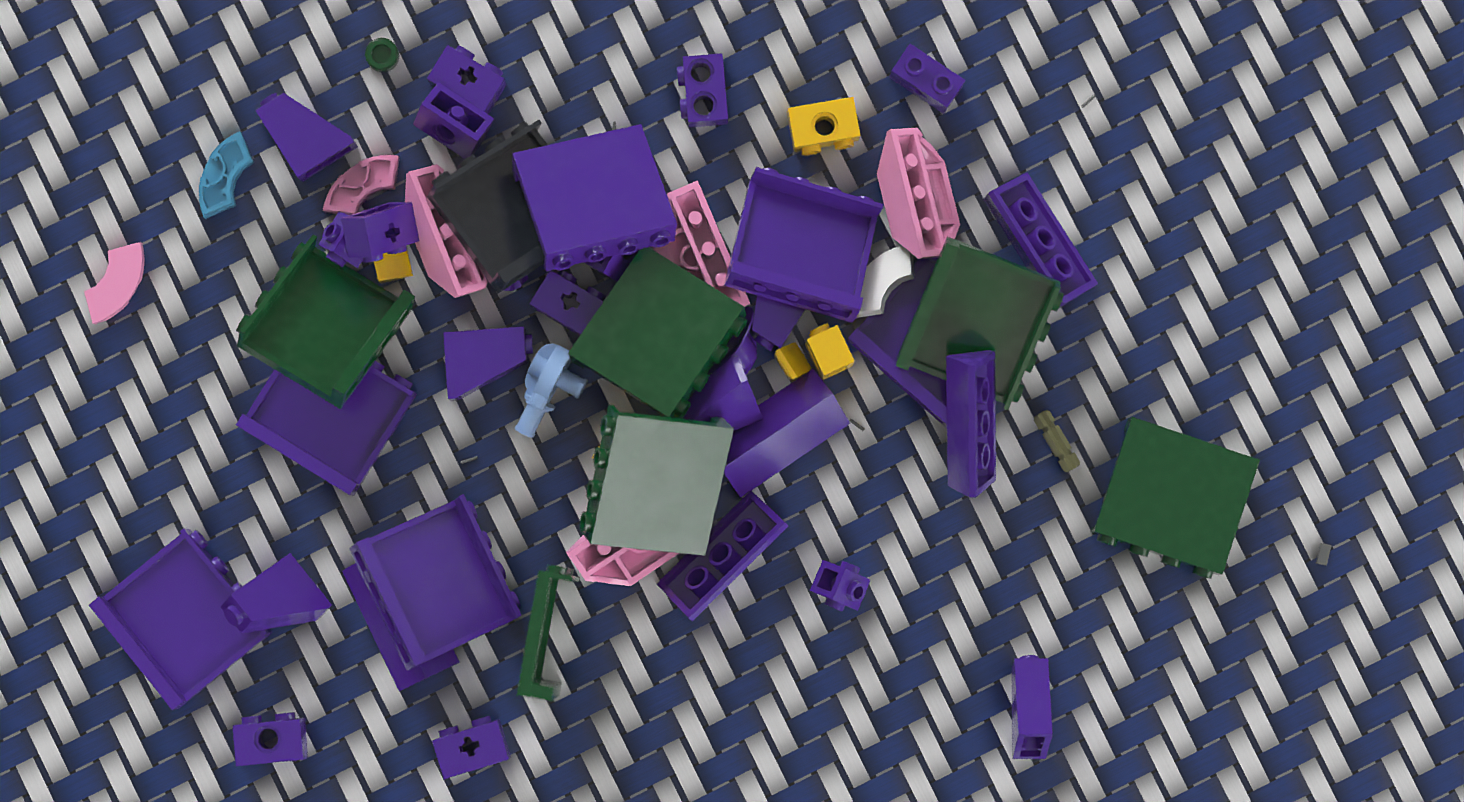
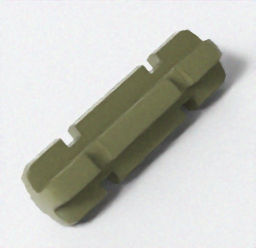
M1044 410L1034 417V422L1039 430H1043L1042 436L1054 456L1059 457L1060 461L1058 462L1063 471L1069 472L1078 467L1080 461L1075 452L1072 453L1070 451L1072 447L1059 425L1055 426V419L1051 412Z

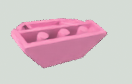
M918 128L890 129L886 133L877 177L892 238L918 259L939 257L947 236L955 239L960 227L945 161L933 146L922 137L923 134Z
M436 164L410 171L406 174L405 202H412L419 236V241L415 242L428 277L454 298L485 289L488 280L427 198L433 187L431 182L444 173V169Z
M698 180L667 193L677 222L675 241L663 247H653L654 251L744 307L749 305L750 301L746 292L724 286L731 257Z
M584 535L566 552L585 581L625 586L633 585L679 554L593 545L589 543Z

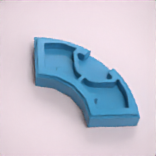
M240 131L231 135L216 147L209 156L202 177H200L199 203L205 219L236 206L234 197L236 181L243 170L254 164L243 134Z

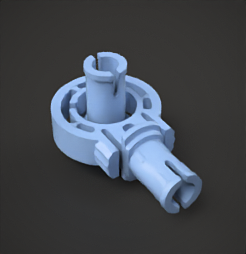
M551 343L542 346L537 352L525 378L527 390L524 398L527 405L518 424L514 428L519 433L527 437H534L545 412L548 413L555 409V406L550 401L558 388L575 396L577 399L580 397L588 380L567 370L571 363L568 355L570 350Z

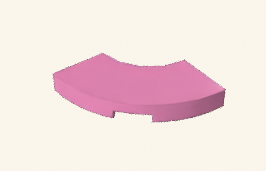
M380 155L358 162V164L351 167L343 175H340L332 185L324 202L323 212L338 214L340 211L347 215H352L359 212L361 205L369 196L382 190H395L400 157L397 155Z
M141 242L109 250V264L105 276L96 286L84 291L93 324L104 322L118 314L129 303V300L141 283L145 262L144 249Z

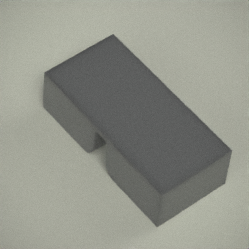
M1320 543L1316 564L1327 566L1331 545Z

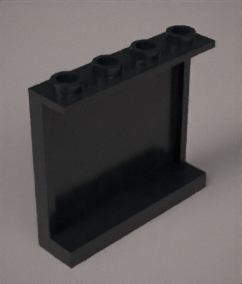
M540 119L531 125H528L527 122L522 123L510 133L512 137L505 141H502L501 138L493 141L484 149L486 153L478 158L475 155L469 156L458 165L459 170L451 175L448 171L440 174L431 182L433 187L427 196L498 294L542 266L545 262V255L520 181L515 182L512 173L513 153L547 145L538 132L542 124Z

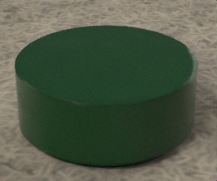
M376 38L368 44L365 50V58L373 70L388 72L398 64L399 51L391 40Z

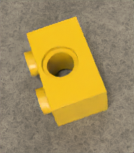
M854 97L791 107L787 110L794 152L801 151L803 156L821 153V147L833 145L835 150L854 147V142L860 139ZM821 120H826L832 124L834 130L829 135H820L815 130V124Z
M826 323L810 331V338L806 340L805 346L822 380L853 366L855 361L838 325L830 328L829 324Z

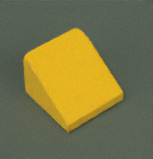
M408 251L397 254H387L386 252L383 253L382 260L374 261L377 278L381 284L413 276Z
M795 342L775 351L774 357L789 381L793 382L811 370L810 364Z

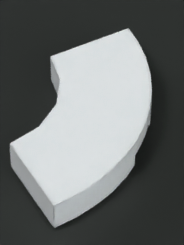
M902 245L883 253L867 266L860 296L863 298L862 307L856 318L883 314L885 302L892 290L902 282L914 279L913 254Z

